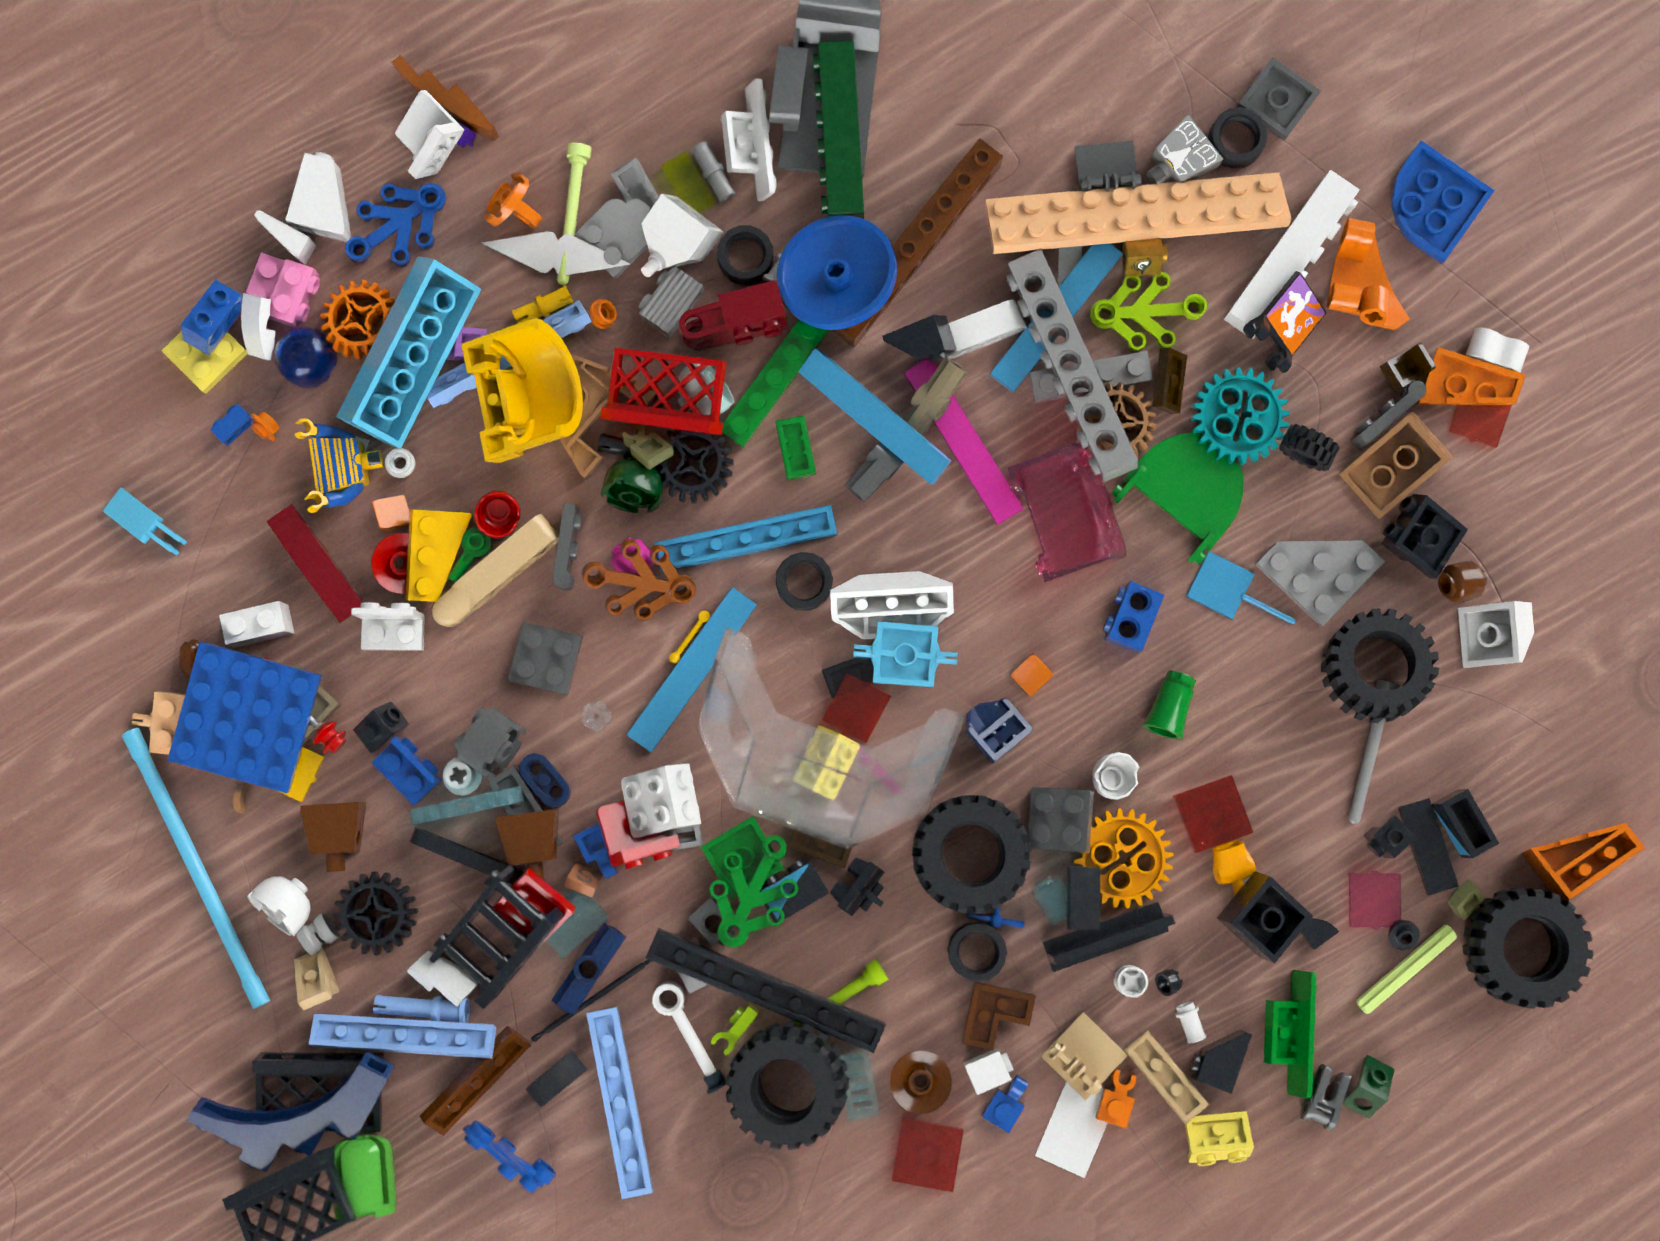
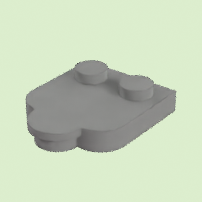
M611 199L575 233V236L605 251L604 260L610 265L619 263L621 259L632 264L648 248L641 223L649 213L650 207L639 199H632L627 203L620 199ZM630 265L607 268L606 270L613 278L617 279Z

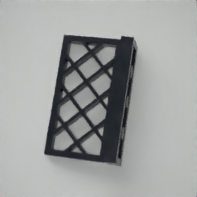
M1154 902L1101 921L1100 930L1098 931L1075 930L1044 941L1042 944L1053 972L1169 932L1168 926L1176 923L1173 915L1163 913L1159 902Z
M261 1052L252 1061V1072L256 1073V1110H265L271 1103L278 1110L285 1109L286 1107L277 1097L286 1088L300 1100L294 1107L310 1102L308 1097L317 1088L323 1094L328 1093L330 1090L323 1082L328 1077H338L343 1082L355 1070L366 1053ZM371 1053L384 1060V1053ZM264 1076H275L284 1086L273 1095L265 1087ZM285 1076L293 1077L290 1080H288ZM298 1076L307 1077L315 1085L306 1095H303L292 1084ZM382 1091L371 1110L374 1113V1123H364L360 1132H380L382 1130ZM327 1127L325 1131H334V1130L331 1129V1128H329V1127Z
M336 1146L317 1151L222 1199L226 1211L234 1209L245 1241H261V1238L268 1241H285L281 1239L285 1226L295 1230L293 1241H313L356 1220L334 1163V1150ZM326 1171L330 1181L328 1191L317 1186L320 1173ZM297 1184L307 1189L304 1202L293 1197ZM315 1193L325 1198L322 1211L311 1207ZM274 1196L284 1201L280 1214L270 1209ZM332 1202L339 1205L343 1219L337 1220L329 1216ZM291 1205L301 1210L298 1223L287 1218ZM252 1208L260 1212L257 1225L251 1223L246 1211L247 1209ZM308 1214L319 1219L316 1232L305 1227ZM267 1217L278 1222L274 1234L264 1230Z

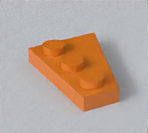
M1438 347L1432 359L1436 368L1427 374L1424 383L1426 394L1418 400L1417 405H1514L1517 403L1526 374Z

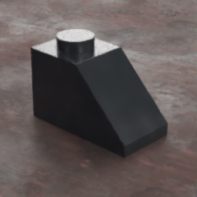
M932 315L882 335L884 342L918 360H930L931 364L943 361L945 357H948V353L957 350L947 316Z
M1238 1030L1202 1047L1200 1053H1195L1192 1058L1190 1071L1193 1073L1191 1078L1232 1094L1252 1034Z

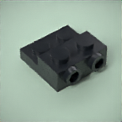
M1413 494L1401 502L1399 506L1401 513L1397 520L1390 522L1384 528L1383 535L1385 538L1381 544L1401 560L1409 561L1428 578L1437 579L1468 529L1428 495Z

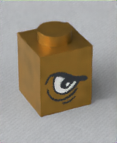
M1161 238L1123 242L1122 261L1124 276L1160 275L1162 263H1167L1168 259L1167 245H1162Z

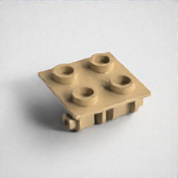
M1084 1012L1041 1055L1085 1100L1091 1094L1095 1095L1102 1088L1101 1084L1128 1056Z

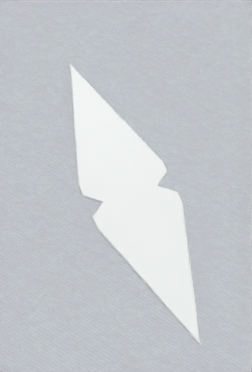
M547 231L482 243L542 273H548L554 267L559 275L564 251L566 252V275L631 265L622 259L615 265L606 263L604 260L605 251L570 234H564L558 240L554 232Z

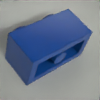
M237 404L228 409L227 414L222 419L216 420L210 430L223 444L229 446L252 425L253 419L243 407Z

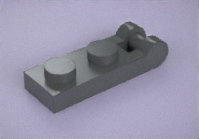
M1413 381L1401 391V399L1397 403L1391 399L1378 410L1381 414L1378 419L1373 422L1369 418L1356 429L1359 435L1352 440L1355 446L1360 450L1426 394L1425 384L1421 381Z
M564 503L553 574L555 585L564 591L571 590L575 584V579L570 572L572 560H577L579 543L575 542L576 531H581L583 525V513H579V507L571 503Z

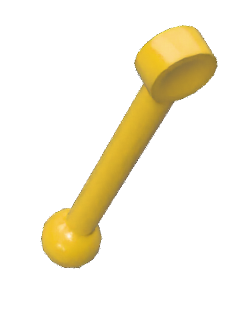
M703 610L699 613V620L676 652L669 655L670 663L677 664L680 661V655L703 623H707L711 618L708 611Z

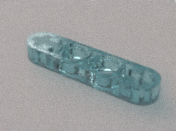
M514 786L409 810L412 825L514 804L524 801L521 786Z

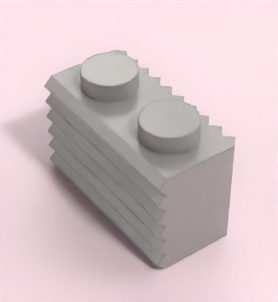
M673 266L670 272L667 270L662 272L656 282V285L659 287L653 295L648 293L639 305V309H641L639 312L640 318L669 339L679 329L681 316L686 311L693 309L705 292L701 283L688 276L676 266Z

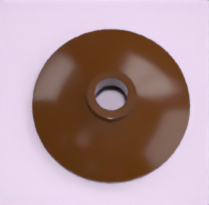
M923 1050L909 1052L902 1056L892 1069L890 1075L892 1095L896 1102L909 1112L916 1114L933 1112L940 1108L950 1095L952 1088L950 1070L946 1063L932 1052ZM918 1075H923L926 1078V1083L923 1086H917L914 1082Z

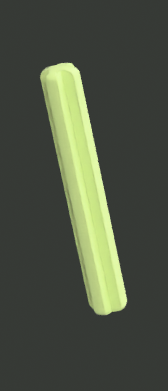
M1447 924L1438 929L1362 994L1356 1001L1359 1008L1366 1014H1370L1457 939L1455 931Z

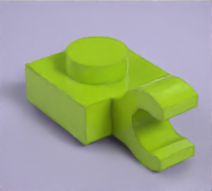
M751 1004L746 1009L740 1006L729 1020L733 1024L730 1030L717 1032L713 1036L711 1044L714 1045L718 1039L725 1038L728 1041V1047L725 1049L724 1054H730L736 1041L756 1018L759 1011Z

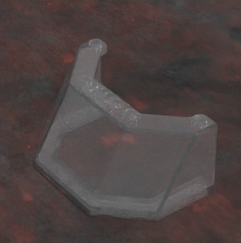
M726 628L715 657L697 729L734 808L844 849H850L927 812L955 746L965 715L949 709H941L936 711L932 717L928 716L926 724L874 748L855 743L777 714L754 667L758 654L752 652L749 638L740 632Z

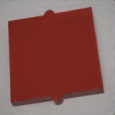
M1458 405L1449 431L1469 438L1471 443L1477 441L1497 448L1512 405Z
M846 673L822 721L840 729L843 735L848 733L867 743L891 695L873 687L870 681L864 682Z

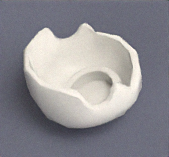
M1121 752L1104 755L1096 762L1093 768L1092 780L1094 788L1105 798L1118 800L1128 797L1134 790V787L1138 785V763L1129 754Z

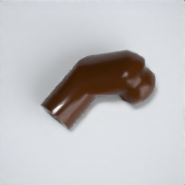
M195 639L184 642L180 647L179 666L188 679H190L200 643Z

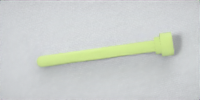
M569 143L567 148L571 172L563 235L570 234L574 237L583 166H586L591 156V147L582 143ZM566 251L563 253L559 275L557 276V281L562 286L568 284L570 275H566Z

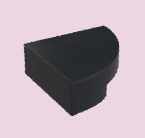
M1311 918L1300 933L1310 947L1315 950L1339 933V931L1327 921Z

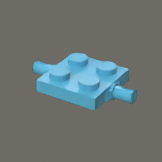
M877 622V633L873 645L854 644V650L861 651H854L853 657L871 658L874 667L873 683L934 688L935 671L939 663L957 665V659L948 658H957L958 652L940 651L937 642L938 626Z

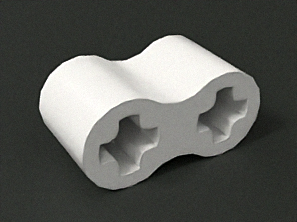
M1475 328L1465 356L1521 372L1529 345L1521 340L1505 337L1491 329Z

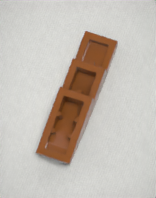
M401 55L392 61L397 73L417 93L421 90H426L456 121L461 122L469 130L494 141L499 138L494 126L457 83L447 91L429 69L419 76Z

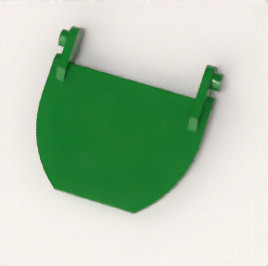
M1185 433L1167 438L1152 447L1138 461V468L1130 471L1124 478L1123 482L1126 485L1122 487L1118 484L1111 494L1115 496L1114 501L1118 504L1132 486L1142 492L1202 541L1187 559L1191 564L1195 561L1199 565L1207 556L1203 553L1204 549L1210 551L1232 524L1239 511L1243 496L1242 468L1234 461L1228 464L1227 455L1216 460L1217 450L1214 449L1212 452L1206 453L1210 444L1208 442L1198 443L1202 438L1201 434Z

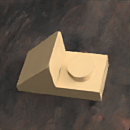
M323 948L313 956L308 953L294 959L297 1000L303 1011L332 999V995L339 992V986Z

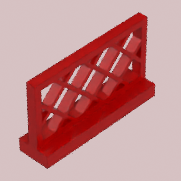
M615 348L607 407H602L600 419L722 435L723 423H719L727 361ZM623 355L631 356L637 364L627 375L622 369ZM654 359H658L664 369L653 378L646 366ZM681 362H684L691 373L680 382L672 370ZM693 364H700V365H699L697 368H695V366H694ZM708 366H717L715 379L707 385L700 373ZM641 371L649 383L637 391L630 380ZM668 374L676 386L664 395L657 383ZM696 378L703 390L691 398L684 387ZM626 384L633 396L624 404L617 403L619 390ZM653 388L660 400L652 407H648L642 396ZM680 391L687 403L676 411L668 400ZM706 394L712 402L710 415L702 414L696 406V403ZM637 401L640 406L633 404ZM691 408L694 413L687 412V411Z

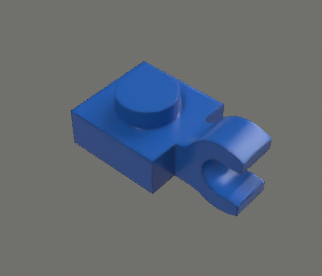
M599 823L573 836L587 864L596 860L601 872L607 879L618 873L616 867L612 868Z
M1016 1075L1006 1093L997 1088L982 1117L1010 1133L1025 1107L1018 1099L1028 1086L1027 1081Z

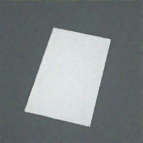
M1066 1082L1035 1156L1085 1178L1108 1124L1095 1118L1104 1088H1101L1095 1095L1091 1094L1085 1100Z

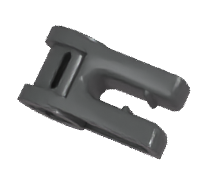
M1321 1064L1313 1081L1312 1097L1304 1100L1300 1118L1305 1121L1310 1119L1323 1124L1324 1129L1332 1131L1339 1120L1341 1106L1351 1076L1344 1072L1338 1073L1336 1079L1332 1081L1334 1084L1329 1097L1325 1100V1092L1327 1086L1330 1085L1329 1081L1333 1069L1325 1064ZM1316 1109L1325 1112V1115L1317 1112Z

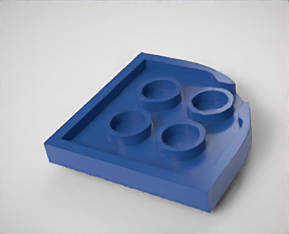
M1421 140L1396 175L1391 193L1392 211L1403 235L1421 251L1442 264L1495 190Z

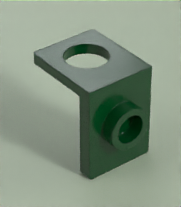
M1367 1055L1363 1060L1357 1086L1344 1098L1342 1104L1367 1118H1371L1388 1100L1394 1069ZM1365 1098L1372 1105L1369 1107L1360 1106L1355 1102V1099Z

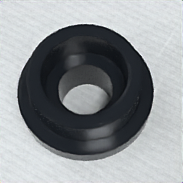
M1398 920L1389 928L1388 939L1391 945L1398 950H1408L1419 941V929L1411 921ZM1404 934H1408L1407 937L1401 939Z

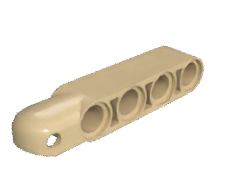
M542 514L532 518L454 583L450 590L434 603L432 608L434 620L445 627L459 625L556 545L559 540L558 532L549 525L550 523Z

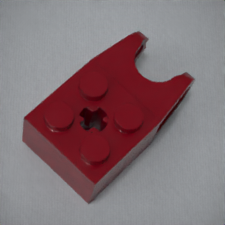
M777 280L719 294L718 302L688 310L681 316L679 321V329L682 333L683 341L686 346L693 350H703L736 343L738 346L746 345L753 342L755 337L765 335V338H773L781 335L782 331L787 329L786 314ZM697 317V319H694L685 325L686 321L689 318ZM693 328H701L699 332H689ZM702 339H704L703 341H701V342H699V343H693V342L690 341V340H702Z

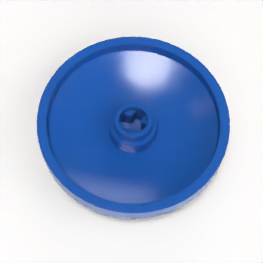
M848 215L822 218L801 229L784 248L777 267V284L780 295L790 312L807 325L828 330L852 327L873 316L889 299L897 278L896 256L884 232L865 219Z

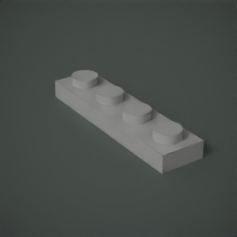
M1147 351L1093 361L1104 387L1106 383H1111L1113 389H1116L1118 382H1122L1123 387H1129L1130 385H1140L1153 381ZM1077 364L1062 366V368L1070 371L1075 369ZM1052 368L1029 373L1034 403L1065 398L1064 394L1059 396L1054 387L1052 379L1056 378ZM1080 387L1073 394L1075 396L1088 394L1089 390Z

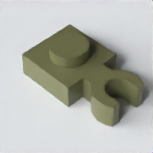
M639 424L634 425L636 435L631 436L626 432L622 433L624 445L630 448L631 455L649 470L674 455L672 446L655 432L645 435L644 427Z

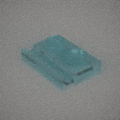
M574 890L565 897L576 907L573 914L546 940L562 959L610 918L593 897Z

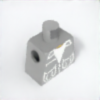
M1188 115L1156 147L1152 155V160L1156 166L1146 172V175L1151 184L1157 185L1167 179L1169 182L1177 183L1197 180L1218 169L1223 158Z

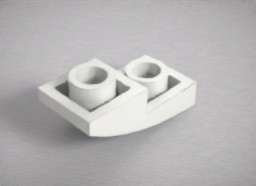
M243 293L241 326L247 353L258 358L271 360L276 332L266 328L267 320L270 316L271 299Z
M427 951L407 972L429 992L435 987L457 1007L478 986V983L462 968L444 957L432 963L429 958L433 955V952Z

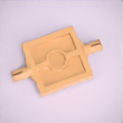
M163 691L154 692L151 714L134 713L132 715V719H139L131 721L133 726L149 727L151 733L150 753L169 755L185 694Z

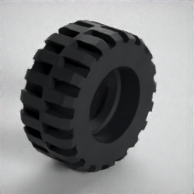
M980 795L958 796L934 807L924 817L919 828L916 830L912 847L914 871L923 889L939 904L962 913H984V911L995 910L1001 907L1007 900L1010 901L1016 895V891L1023 886L1027 870H1030L1031 861H1029L1031 845L1028 842L1027 831L1024 825L1017 819L1018 816L1012 810L1010 811L1003 803ZM963 825H978L992 833L999 845L1000 859L998 866L991 876L981 882H961L950 875L943 863L942 849L946 838L953 830Z
M1531 888L1501 890L1494 893V898H1485L1480 903L1481 910L1473 911L1469 919L1473 921L1471 928L1465 927L1463 936L1469 937L1468 945H1462L1463 954L1469 955L1470 961L1465 964L1469 972L1475 973L1474 981L1478 986L1486 988L1487 994L1493 998L1524 1008L1552 1007L1555 1001L1562 1003L1570 998L1569 991L1577 992L1582 987V983L1579 981L1581 976L1588 977L1591 968L1586 967L1587 959H1593L1594 950L1588 949L1587 943L1593 941L1591 931L1583 930L1582 926L1586 925V920L1581 914H1575L1576 907L1569 901L1561 900L1560 895ZM1522 918H1532L1539 921L1546 929L1551 943L1550 956L1546 965L1541 971L1531 977H1522L1515 974L1508 966L1503 950L1504 939L1508 930Z
M786 1022L784 1026H779L778 1023L769 1025L766 1030H759L753 1034L740 1048L730 1064L731 1070L727 1073L725 1082L729 1086L725 1093L726 1101L733 1104L730 1113L734 1120L740 1118L743 1122L739 1128L745 1134L749 1130L756 1135L754 1141L761 1145L766 1140L771 1142L770 1148L780 1150L782 1145H787L788 1150L798 1149L802 1143L805 1146H809L815 1143L818 1137L823 1138L830 1131L845 1106L848 1097L846 1092L849 1088V1078L845 1076L848 1069L845 1060L840 1061L838 1055L841 1051L836 1044L830 1046L826 1042L829 1037L823 1032L819 1036L814 1034L812 1026L804 1024L802 1028L796 1027V1022ZM776 1059H787L803 1066L809 1072L815 1084L816 1094L813 1102L806 1109L800 1111H787L772 1104L765 1096L760 1082V1075L766 1064Z

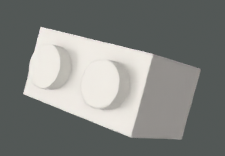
M281 601L219 615L225 645L235 648L295 634L289 605Z

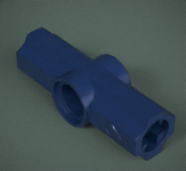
M604 922L582 956L575 962L573 969L552 998V1001L564 1011L574 1015L597 980L603 975L605 968L626 939V936ZM585 960H591L596 964L597 972L593 977H588L582 972V964Z

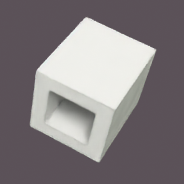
M997 1048L963 1062L977 1095L1011 1081L1008 1072L1014 1070L1007 1053L1000 1054Z

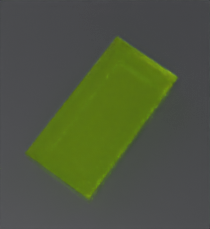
M687 151L661 164V168L678 198L698 213L715 205L713 197Z

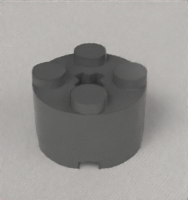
M481 707L472 718L473 725L467 733L464 732L457 738L454 748L458 750V758L488 779L496 777L492 773L497 768L503 771L512 761L522 744L518 737L520 733L525 736L526 730L496 708L486 710L484 707Z

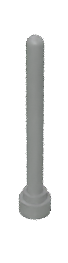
M1376 679L1374 688L1379 690H1395L1400 688V685ZM1386 718L1382 719L1379 723H1371L1348 816L1352 824H1357L1361 820Z

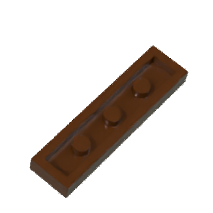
M507 1025L495 1038L492 1058L476 1057L420 1115L423 1123L444 1136L531 1046L527 1039Z

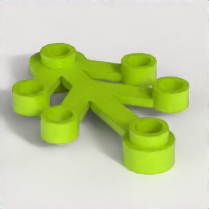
M1161 272L1160 275H1154L1151 285L1132 306L1119 307L1129 294L1136 293L1141 286V280L1138 276H1126L1122 286L1110 300L1102 299L1094 303L1090 310V319L1100 329L1112 328L1127 341L1128 348L1133 352H1139L1144 348L1146 337L1140 332H1134L1121 319H1133L1157 339L1159 348H1172L1176 342L1175 334L1170 330H1165L1151 317L1184 315L1187 319L1197 320L1206 312L1207 301L1199 294H1191L1181 303L1149 305L1159 292L1165 291L1171 283L1170 276L1165 272ZM1159 277L1165 279L1166 285L1159 286L1156 283V279ZM1134 280L1137 287L1129 288L1126 281ZM1190 304L1196 305L1198 312L1191 313L1188 306ZM1107 311L1110 318L1102 319L1099 312ZM1164 335L1169 336L1171 343L1164 344L1161 337ZM1132 338H1139L1142 345L1134 346L1131 341Z

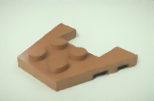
M573 354L572 358L581 382L583 411L576 431L568 437L559 440L582 477L587 479L602 462L603 458L580 438L601 415L602 407H607L612 370ZM634 377L630 380L637 391L647 384ZM626 384L619 390V393H622L628 399L633 396ZM651 388L642 398L647 406H649L658 395Z

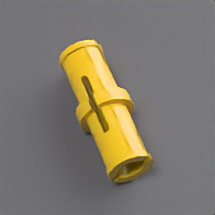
M565 285L543 297L541 295L536 296V300L513 309L512 313L517 323H521L532 318L543 316L547 318L551 312L574 302Z

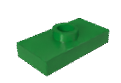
M805 415L775 421L787 481L816 475Z

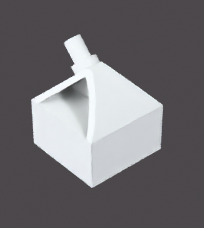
M661 194L641 223L650 252L648 262L641 268V272L644 276L650 277L654 272L665 268L705 261L724 231L680 198Z

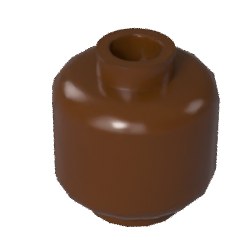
M1473 561L1449 564L1443 569L1438 578V587L1441 594L1451 602L1456 603L1479 598L1482 596L1487 583L1485 572Z

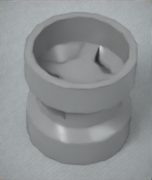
M321 913L314 918L313 923L303 925L296 933V936L303 948L313 956L321 951L324 944L337 940L339 933L329 917Z

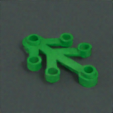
M772 835L764 840L762 844L764 856L749 886H747L741 868V856L736 852H730L724 857V866L731 874L740 901V905L734 915L727 898L729 890L726 882L716 880L711 884L710 894L716 899L723 919L718 927V937L725 946L730 948L739 947L747 941L749 933L768 926L777 927L783 923L784 912L778 907L770 908L766 915L746 921L751 909L781 898L791 899L798 892V885L792 879H785L781 882L780 886L760 892L774 862L781 860L786 854L787 846L781 837ZM770 843H778L780 850L777 853L770 852L768 849ZM733 856L738 858L739 864L736 867H729L727 865L728 858ZM790 883L794 886L795 890L792 894H785L782 888L785 884ZM718 884L725 887L724 894L720 896L713 892V888ZM771 912H779L781 920L777 923L771 922L769 919ZM729 927H738L739 935L737 937H730L727 934Z

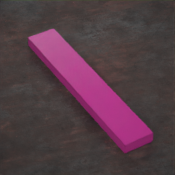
M924 360L904 372V376L916 393L924 383H928L937 368L934 363L931 364L930 360ZM952 395L950 397L951 403L946 412L938 421L933 423L998 526L1023 511L1024 508L957 400Z

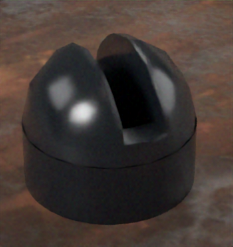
M1174 969L1164 970L1155 977L1156 986L1164 996H1170L1178 992L1182 987L1183 980L1179 979L1177 975L1179 972Z

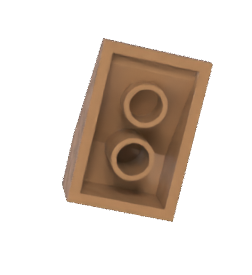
M1412 412L1339 475L1376 517L1380 519L1454 456L1418 416Z

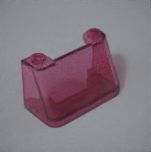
M1072 442L1007 468L1010 475L1008 476L1009 487L1012 492H1017L1020 496L1025 497L1043 553H1040L1038 556V561H1036V569L1039 576L1044 578V582H1051L1125 558L1127 555L1126 546L1105 483L1100 474L1094 475L1088 461L1092 457L1088 452L1089 449L1088 447L1083 449L1080 443Z

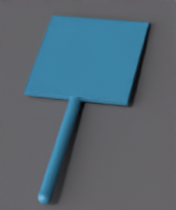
M1208 551L1186 597L1230 619L1234 618L1243 599L1291 624L1296 622L1294 618L1245 594L1255 575L1254 573Z

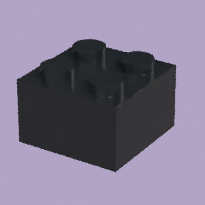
M1255 871L1219 914L1217 919L1258 957L1275 964L1313 915L1271 876Z

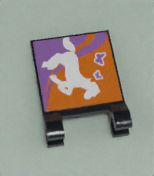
M1295 271L1262 314L1249 321L1244 326L1243 331L1248 338L1252 339L1256 335L1260 341L1265 340L1270 335L1279 350L1270 354L1265 363L1271 371L1278 367L1281 373H1286L1292 366V356L1326 315V311L1302 274Z

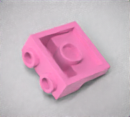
M261 252L246 294L271 299L270 316L268 319L299 329L301 322H305L309 315L310 307L308 304L312 294L315 295L318 291L320 274L312 267L289 259L282 260Z

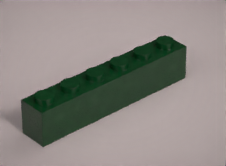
M854 41L819 42V54H813L814 72H820V82L814 83L815 100H821L822 110H816L817 129L823 128V138L818 139V155L825 159V167H819L820 185H826L827 194L821 196L822 214H828V217L848 215L864 219Z

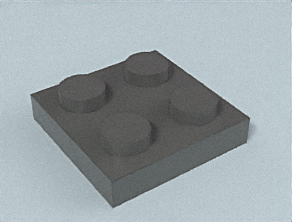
M1272 57L1238 103L1237 108L1242 107L1254 111L1262 118L1269 131L1285 141L1321 91Z
M523 622L508 681L568 695L583 637Z
M1032 787L1028 842H1030L1031 849L1089 853L1094 791Z

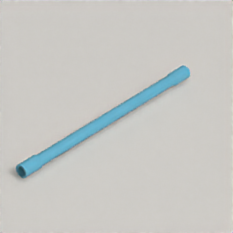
M134 728L123 733L121 736L132 759L136 761L241 979L242 987L252 1008L256 1009L268 1003L270 998L247 957L152 760L149 748L140 729Z

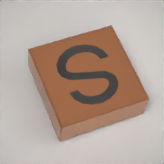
M575 863L566 878L564 886L586 896L593 897L604 875L596 870Z

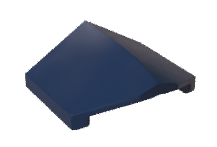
M1007 698L1000 699L999 701L979 703L966 713L967 735L992 764L1034 730Z

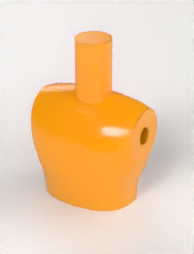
M1241 840L1226 842L1212 849L1215 880L1221 885L1231 884L1234 896L1244 885L1243 880L1250 877L1256 871L1255 863L1247 851L1244 841Z

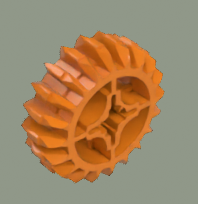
M363 279L359 287L355 281L350 280V289L348 290L343 285H339L338 288L341 293L338 296L333 292L329 295L333 300L332 304L328 302L323 303V307L329 312L320 314V318L327 322L321 326V330L324 333H328L325 340L329 344L334 343L332 348L337 353L342 351V355L345 358H350L353 354L357 361H361L364 353L367 357L379 331L375 333L376 323L384 315L383 326L396 300L395 297H389L390 292L388 289L380 290V285L376 282L369 287V283ZM368 299L378 303L374 306L370 304L360 307L355 301ZM347 308L348 315L343 321H341L342 325H340L341 315ZM356 311L366 320L364 324L367 330L359 324L357 320L359 316ZM364 334L368 340L355 342L347 340L345 337L348 335Z

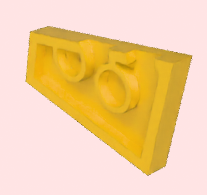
M410 509L405 600L436 602L440 598L472 513Z

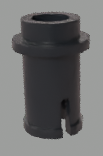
M601 433L598 445L601 446H598V452L623 456L624 460L634 458L631 455L630 448L624 445L623 438Z

